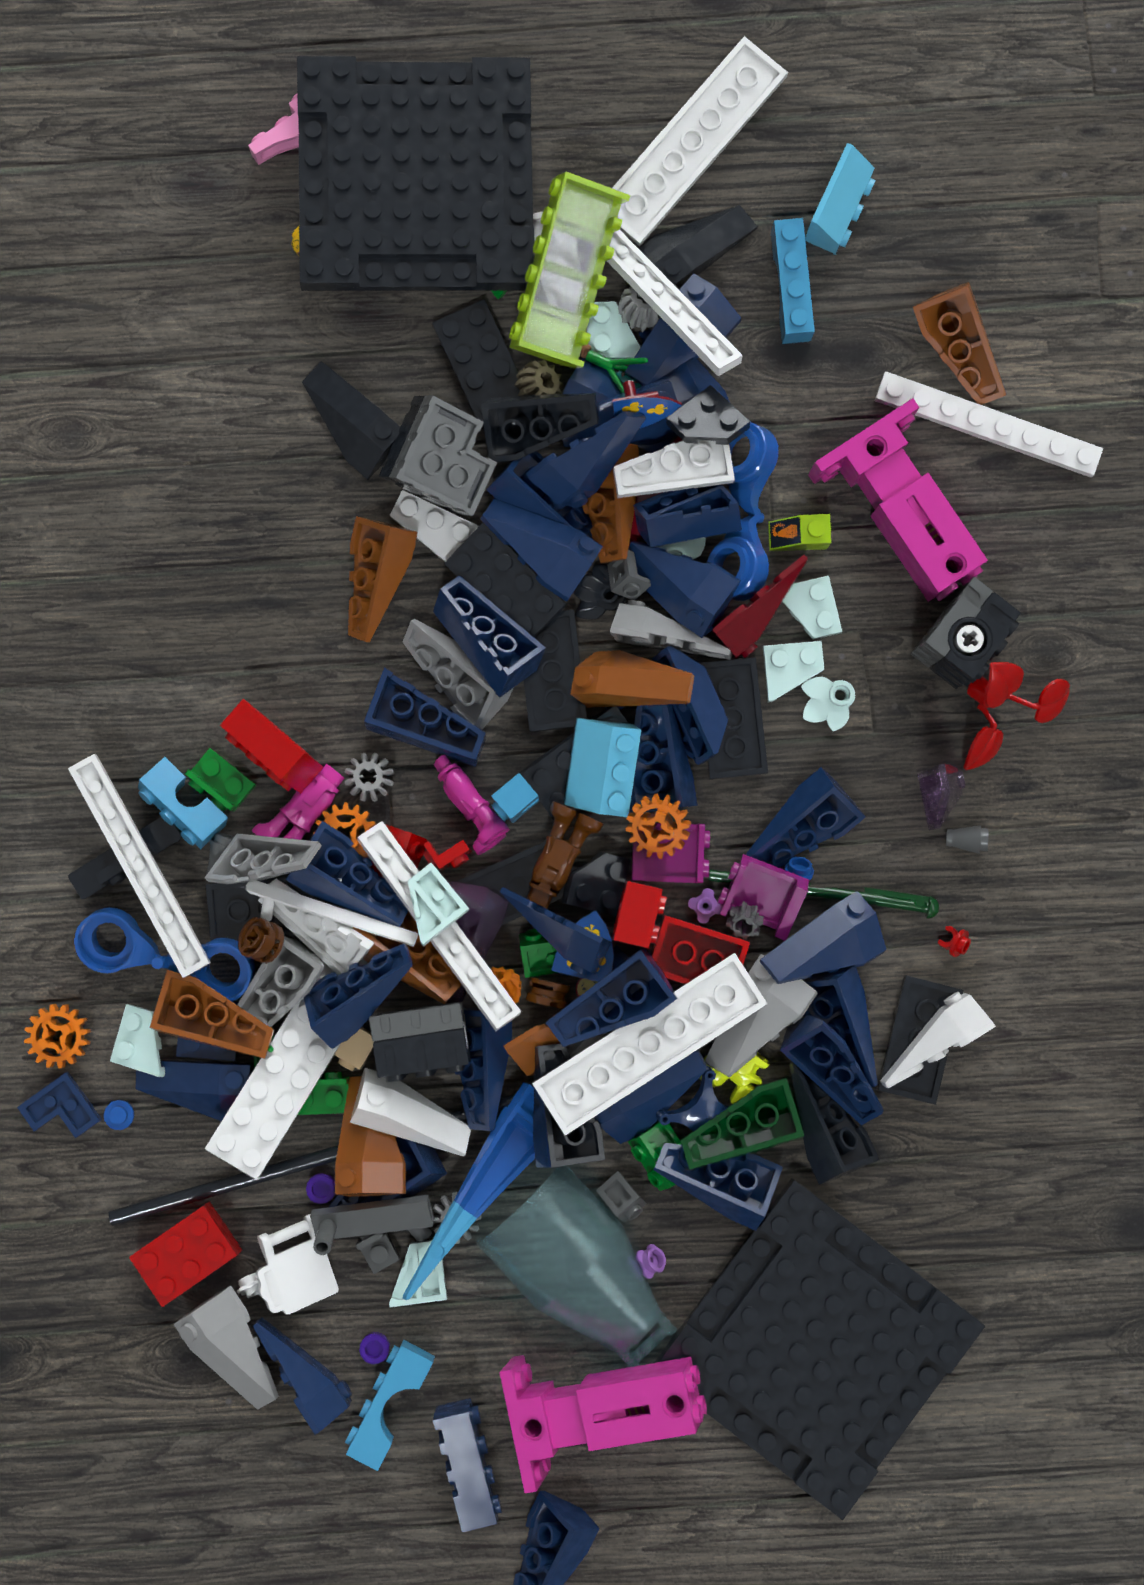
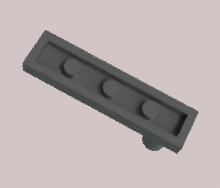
M429 1195L312 1209L310 1214L315 1233L313 1249L319 1255H326L331 1251L334 1239L427 1228L434 1225Z

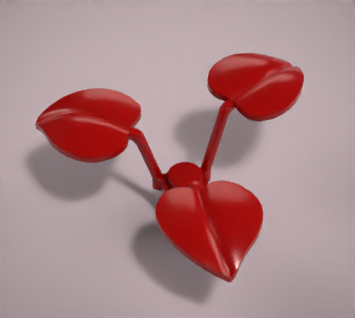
M1010 662L990 663L989 680L981 677L979 680L976 679L974 683H970L967 689V694L980 703L977 708L983 712L990 723V727L982 728L975 736L963 769L971 770L986 764L994 758L1002 745L1003 732L996 729L997 723L987 708L998 707L1006 699H1010L1032 709H1037L1034 719L1037 722L1046 723L1057 717L1064 708L1070 692L1069 682L1065 679L1051 681L1041 692L1039 702L1032 703L1012 695L1018 690L1023 681L1024 671L1020 666Z

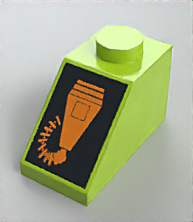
M830 514L798 515L769 521V551L827 549L831 544Z

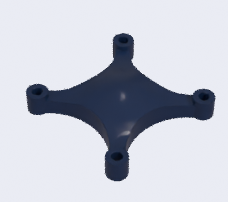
M707 1066L708 1070L702 1075L699 1090L691 1101L676 1110H659L656 1113V1119L662 1125L677 1122L687 1126L694 1132L729 1107L719 1102L714 1094L712 1081L715 1079L716 1073L709 1066Z

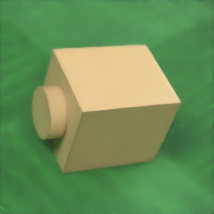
M361 1027L356 1034L347 1041L342 1042L334 1054L340 1058L338 1063L351 1071L354 1068L362 1069L373 1051L374 1041H372L371 1032Z

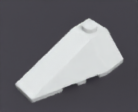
M956 992L944 1000L946 1005L938 1009L880 1082L884 1087L890 1088L919 1072L924 1067L922 1062L926 1060L928 1063L938 1061L946 1056L949 1052V1047H957L959 1045L963 1047L996 1026L970 994L963 993L961 995L959 992Z
M368 1068L364 1069L350 1123L465 1156L471 1132L468 1125L400 1080L386 1082L385 1077H377V1071Z

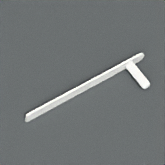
M257 880L249 881L246 884L247 892L263 898L260 918L266 919L268 922L272 920L274 903L278 902L414 947L419 933Z

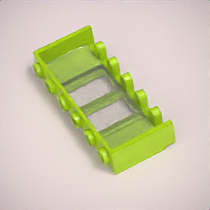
M564 172L556 176V178L554 177L549 187V195L551 197L548 206L545 207L541 216L543 229L541 236L538 235L534 242L533 253L536 254L533 265L530 264L526 271L525 281L528 284L525 293L521 294L517 304L519 314L517 321L513 323L510 330L509 338L511 343L509 348L576 369L582 368L585 361L579 360L582 346L587 345L590 341L591 334L586 332L589 319L595 317L598 312L599 306L594 304L597 290L603 288L606 283V276L602 275L605 261L610 260L614 254V248L610 247L613 233L619 231L622 225V219L617 218L621 204L628 202L631 195L572 173Z

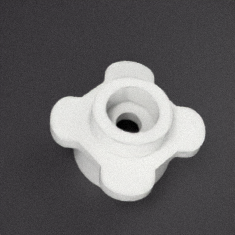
M256 1273L247 1275L238 1281L240 1286L237 1290L238 1294L246 1295L247 1298L259 1294V1281Z

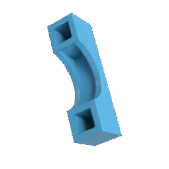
M803 218L774 220L771 229L773 260L777 266L779 279V319L782 344L809 342L813 337L815 329Z
M403 1340L400 1347L394 1345L386 1362L391 1364L386 1375L380 1372L372 1388L377 1393L372 1401L368 1399L365 1401L358 1415L363 1420L359 1428L352 1427L345 1441L346 1444L350 1445L346 1453L347 1456L376 1471L379 1470L394 1438L384 1421V1405L392 1395L401 1390L420 1389L433 1364L434 1355Z

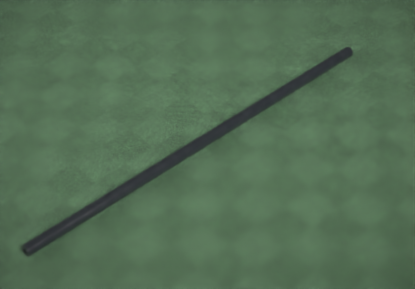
M515 1094L500 1098L497 1114L501 1113L504 1106L508 1107ZM464 1109L450 1112L451 1115L463 1123H468ZM338 1145L267 1165L258 1180L245 1173H240L109 1211L111 1225L114 1226L335 1162Z

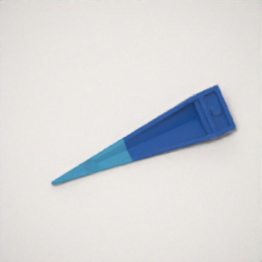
M523 1082L508 1107L504 1106L495 1122L494 1130L487 1137L406 1288L402 1299L407 1301L413 1296L477 1218L535 1159L533 1143L534 1087L530 1084Z

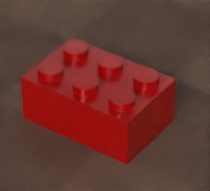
M242 699L220 724L228 732L225 738L236 748L244 752L247 758L261 767L272 780L280 784L288 792L293 788L301 794L324 768L245 699Z
M626 881L611 939L649 948L650 943L656 944L660 926L655 925L657 914H663L667 899L666 896H662L663 889Z
M663 915L658 938L653 946L651 957L663 971L666 978L687 984L733 953L737 955L743 965L750 942Z
M209 1201L136 1251L129 1259L157 1301L164 1307L236 1257L242 1251V1248Z

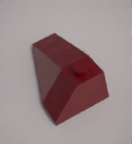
M805 554L781 572L773 580L772 584L760 589L747 605L742 604L712 629L736 658L740 655L746 658L758 648L755 643L763 635L808 562Z

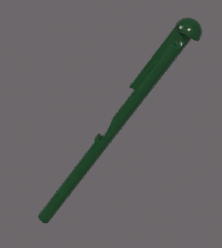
M713 869L709 871L708 881L730 884L732 880L728 878L729 872ZM809 882L806 895L843 900L856 891L834 887L814 888L810 887L811 882ZM864 887V892L858 891L869 905L926 913V919L935 917L939 912V903L931 896Z

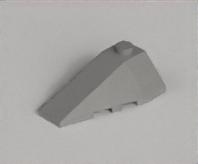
M237 833L205 876V879L208 882L222 884L245 883L255 880L262 881L306 869L322 845L318 841Z
M760 954L748 974L766 1000L767 1005L717 1036L705 1059L707 1065L727 1077H731L757 1055V1051L770 1040L773 1042L780 1036L779 1033L790 1023L793 1022L795 1024L800 1020L818 994L816 990L802 979L777 984L759 962L764 957L762 954Z
M229 1286L195 1307L174 1323V1326L189 1349L258 1410L276 1400L279 1395L268 1365L261 1361L257 1348L260 1346L258 1338L252 1337L247 1324L251 1320L249 1313L232 1286Z

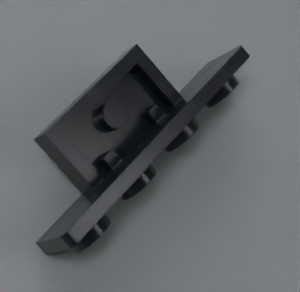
M162 817L139 830L153 857L182 839L176 825H169ZM112 848L70 873L68 878L80 898L87 899L109 884L115 886L127 878V875Z

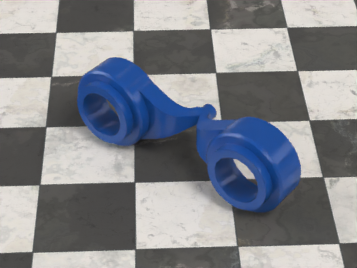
M750 422V428L729 443L730 454H732L733 447L741 438L748 437L750 441V451L746 460L735 467L732 463L735 480L733 483H728L732 496L749 516L741 519V531L726 533L724 539L713 548L707 562L722 568L727 556L733 552L738 553L740 568L736 578L741 580L731 599L734 601L751 599L763 588L769 572L768 557L762 547L756 524H760L764 520V514L758 508V501L769 476L776 466L779 450L777 440L772 432Z
M110 907L99 909L85 918L76 930L74 938L76 953L80 960L94 971L113 973L125 968L150 964L155 969L167 968L180 973L170 954L161 956L156 943L139 928L137 922L130 914L121 909ZM113 923L124 931L126 945L123 951L117 953L109 952L99 945L97 929L100 924ZM216 938L206 944H201L209 960L218 953H227L233 956L240 966L239 978L230 983L222 982L212 975L210 964L189 976L198 978L230 1001L240 998L255 976L254 959L243 956L239 951L238 941L231 938Z

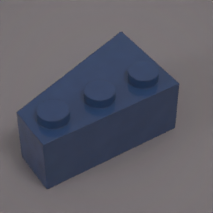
M722 484L663 492L633 505L638 533L650 547L742 530L739 503Z

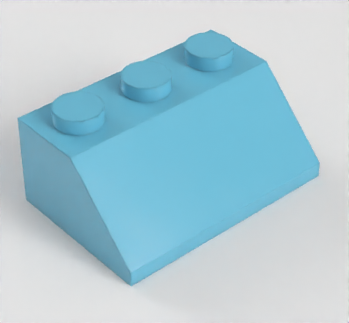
M847 143L805 237V241L835 255L839 246H846L852 233L847 228L851 220L857 222L864 207L859 202L863 194L869 196L876 181L871 178L875 168L849 143Z
M576 718L564 805L597 814L627 817L630 809L641 729L634 724Z

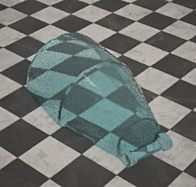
M568 1166L556 1167L547 1180L512 1215L490 1234L482 1239L479 1237L475 1241L476 1245L535 1309L614 1351L629 1367L640 1366V1361L668 1334L672 1336L678 1330L661 1311L647 1279L643 1276V1270L636 1260L635 1252L622 1224ZM658 1322L660 1327L631 1353L629 1349L637 1344Z

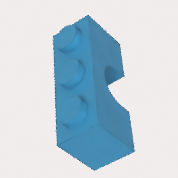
M164 757L139 779L138 789L140 791L138 793L147 804L151 805L153 803L161 811L159 813L164 821L169 825L175 824L182 831L181 836L188 844L192 846L196 844L202 849L211 838L215 837L216 832H220L226 826L228 817L208 798L194 807H186L180 804L175 794L184 786L186 777Z
M520 773L491 796L494 800L491 806L504 822L509 819L514 823L539 802V796Z

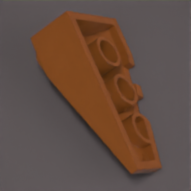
M408 911L400 927L418 933L417 923ZM353 927L354 930L374 942V945L363 958L367 963L371 961L374 955L403 944ZM418 935L414 947L406 945L413 966L400 981L445 1004L462 984L431 941L423 947Z
M170 970L166 972L149 1027L156 1032L266 1059L274 1029L198 978L192 976L182 978L180 973Z
M362 1076L350 1077L335 1163V1194L349 1197L406 1194V1163L403 1154L399 1151L396 1141L397 1136L350 1123Z

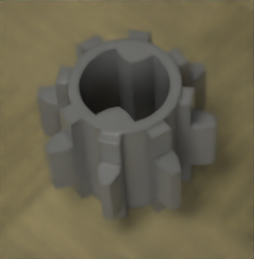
M744 901L740 907H731L730 915L732 917L727 918L726 926L733 930V937H743V940L747 941L749 936L759 935L760 927L758 925L763 924L764 916L757 913V905L749 906Z

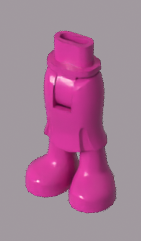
M446 755L439 757L434 764L439 772L437 778L440 782H444V792L461 811L467 821L472 820L476 825L479 834L473 843V849L477 855H481L503 840L510 829L488 807L490 803L479 795L470 778L456 763L451 764Z
M326 764L301 794L296 791L290 801L285 806L279 808L280 812L268 823H258L251 831L258 836L279 837L286 825L291 822L294 826L283 838L301 840L306 832L310 833L311 827L322 815V812L329 808L335 795L339 792L337 787L345 778Z

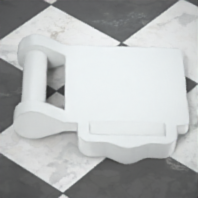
M310 1214L304 1216L303 1221L270 1235L264 1233L257 1236L267 1265L260 1267L256 1271L259 1281L258 1293L265 1300L267 1308L272 1313H278L283 1310L285 1314H291L338 1292L339 1288L327 1254L319 1255L313 1249L315 1233ZM308 1231L311 1239L274 1255V1245Z

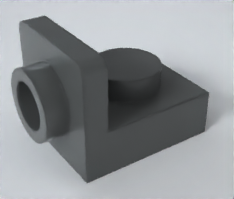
M628 550L625 560L614 561L608 564L611 592L630 600H636L651 586L650 579L637 574L633 551Z
M619 1171L596 1190L616 1217L624 1223L637 1218L642 1213V1208L646 1205L644 1199L637 1194Z
M387 1233L359 1236L360 1240L357 1241L355 1246L357 1250H361L373 1274L400 1260L401 1257Z

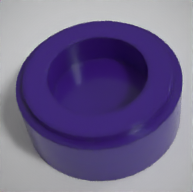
M326 1173L314 1175L307 1183V1196L317 1204L329 1202L335 1196L334 1178Z
M379 1332L367 1334L360 1344V1355L364 1361L370 1364L383 1362L390 1351L389 1340Z

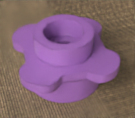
M706 888L702 891L701 895L696 898H690L688 901L689 908L694 909L698 915L697 920L700 923H707L711 916L720 914L722 905L717 903L712 889ZM704 903L708 904L707 909L703 908Z
M650 1244L646 1250H639L636 1253V1260L639 1262L645 1278L650 1279L654 1273H660L664 1270L666 1265L665 1255L654 1244Z

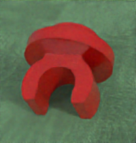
M946 926L945 930L951 933L953 938L950 942H944L939 939L938 944L944 949L949 950V954L953 957H958L960 954L964 955L971 944L969 932L964 929L958 932L954 927Z

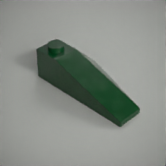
M787 1078L758 1086L682 1139L681 1143L689 1170L802 1139L804 1133Z

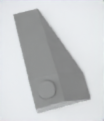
M628 600V604L619 603L610 629L611 635L619 643L665 649L668 646H672L683 653L728 660L732 658L730 649L705 636L703 638L699 637L685 626L645 607L643 602Z
M416 619L410 621L402 641L422 670H428L436 680V689L439 693L444 692L452 702L453 706L450 707L452 711L482 730L508 701L513 688L499 698L454 639Z
M284 937L283 947L279 955L272 962L261 964L239 1001L238 1006L269 1027H272L311 991L324 969L322 961L312 950L298 940Z

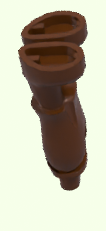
M555 801L550 806V812L554 817L553 827L550 835L546 836L545 846L533 868L529 883L531 889L526 898L546 908L549 907L552 898L557 897L558 892L565 885L574 861L582 852L580 848L588 835L599 833L604 825L602 822L579 813L570 839L566 841L563 838L577 811Z

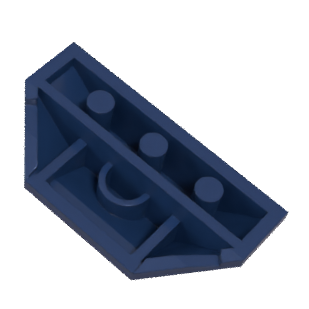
M668 646L651 660L692 673L695 676L690 704H672L686 754L694 759L697 765H700L719 752L728 718L706 668L674 647Z

